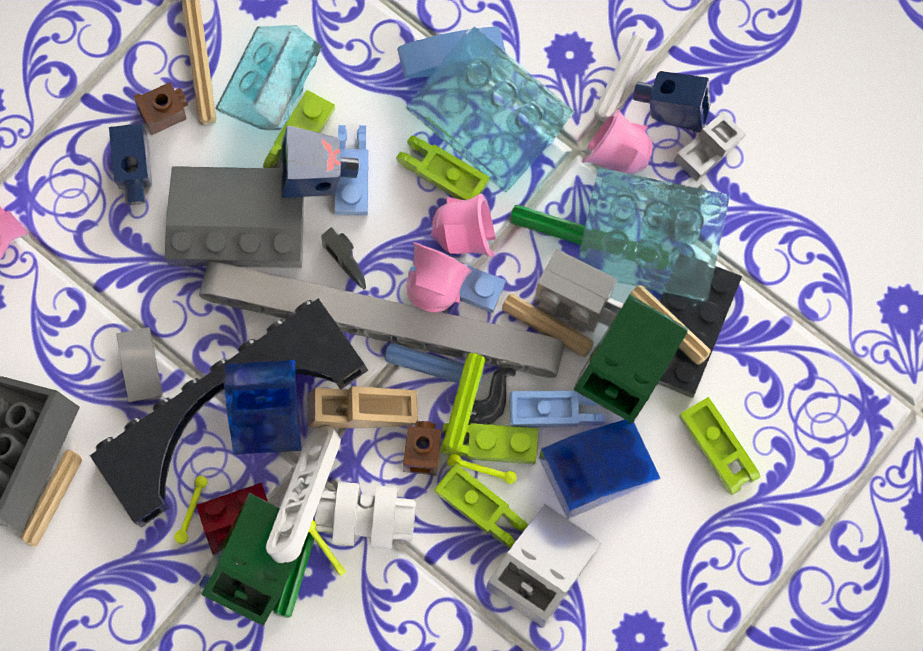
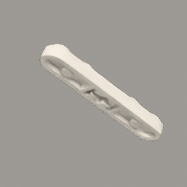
M327 425L316 429L310 434L304 444L266 544L268 554L278 563L291 562L301 553L341 442L340 436L332 426Z

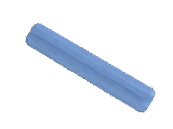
M389 343L385 352V361L455 383L460 382L464 364L394 343ZM482 371V375H481V378H480L479 386H480L481 381H482L483 371Z

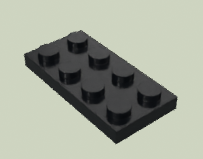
M680 251L660 303L683 325L689 328L711 352L707 359L698 365L678 348L658 382L659 385L694 398L741 281V275Z

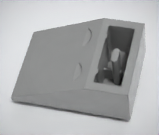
M544 504L489 578L486 589L544 628L602 542Z

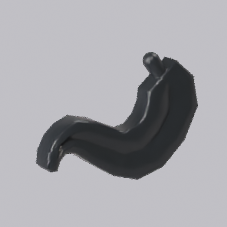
M503 367L493 373L489 396L484 400L474 401L468 425L470 423L494 424L503 415L506 406V378L509 376L515 377V369Z

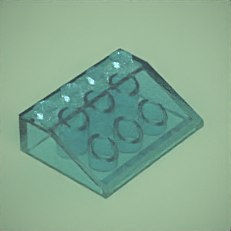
M475 26L462 35L405 107V109L475 168L489 176L490 180L505 193L510 190L553 141L575 112Z
M598 167L578 260L616 278L618 283L632 286L642 285L646 289L708 301L730 195Z

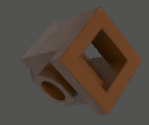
M171 82L143 95H140V93L134 95L137 109L151 135L187 119L184 107L188 106L186 97L181 88L174 90ZM164 102H167L166 105H164V106H159L160 104H162V103H164Z
M416 421L415 427L408 426L403 472L437 476L442 430L435 429V423ZM419 440L428 441L430 445L427 449H419L416 443Z

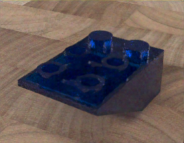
M295 360L225 364L224 388L233 455L302 451Z
M625 419L569 436L541 448L539 460L567 519L661 479L635 423L631 424Z

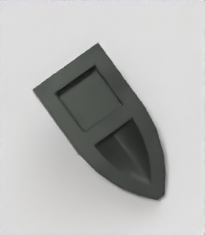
M332 227L321 235L322 246L343 271L360 288L365 290L364 275L353 257V244L344 233L338 235Z

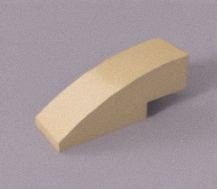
M352 386L348 390L315 387L307 394L308 427L320 428L327 425L333 428L398 427L415 425V422L418 421L417 390Z

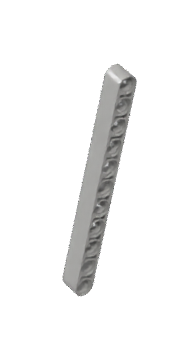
M219 262L207 263L199 292L200 298L212 303L288 319L296 314L294 312L295 309L307 300H312L313 302L319 298L342 332L465 360L469 353H476L485 357L484 364L501 368L511 367L518 372L546 378L557 377L564 348V342L550 336L443 312H428L416 306Z

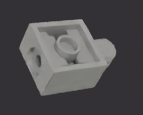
M555 249L537 283L534 304L538 305V309L552 317L558 315L568 320V324L578 331L585 332L588 330L594 333L599 322L609 327L623 303L612 298L617 281L616 278L558 249Z

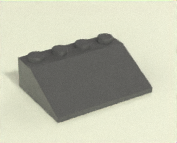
M172 166L165 231L164 259L168 265L207 266L208 262H219L237 267L302 268L304 197H282L281 168Z
M0 376V525L23 532L80 406L57 390Z

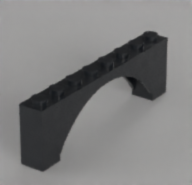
M319 298L313 302L312 300L303 302L295 309L294 312L296 314L285 321L280 319L266 329L267 334L258 340H248L238 348L239 353L229 360L224 358L217 361L210 367V373L200 380L194 378L182 386L181 393L172 399L169 397L162 399L153 406L152 413L143 419L141 417L133 419L125 425L123 433L115 438L108 437L96 445V451L89 456L134 524L142 528L170 508L165 501L166 482L175 448L192 418L217 394L247 379L282 373L321 378L336 383L341 390L369 371Z

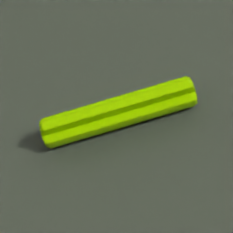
M469 353L466 357L443 441V447L451 451L458 452L462 448L482 375L485 357L476 353Z

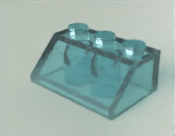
M297 25L257 26L215 109L220 113L261 130H281L289 120L290 111L296 99L303 92V85L310 71L317 63V57L322 46Z

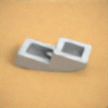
M722 112L706 125L693 141L676 154L674 161L697 182L733 150L746 136V133Z
M150 327L116 333L128 401L134 402L163 396Z

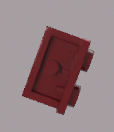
M262 482L196 505L213 555L217 553L249 493L268 502Z

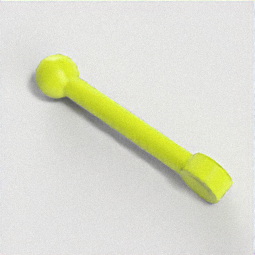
M456 454L449 455L447 464L450 467L456 463L464 468L502 478L508 484H513L517 480V475L513 471L502 472L464 461Z
M197 476L194 480L196 487L181 529L174 534V539L178 544H185L188 541L187 530L201 491L208 484L205 476Z
M312 520L308 532L311 533L336 572L340 576L343 575L346 570L316 530V523Z

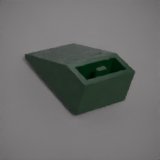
M629 294L580 371L573 390L633 424L653 393L689 328Z
M249 493L199 583L202 596L264 626L283 592L297 558L291 562L278 563L268 554L266 544L280 508Z

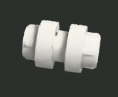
M339 482L337 492H322L315 514L316 530L318 532L333 533V544L354 546L356 536L371 537V548L392 550L394 539L412 541L416 500L398 498V487L377 485L375 496L360 494L359 483Z

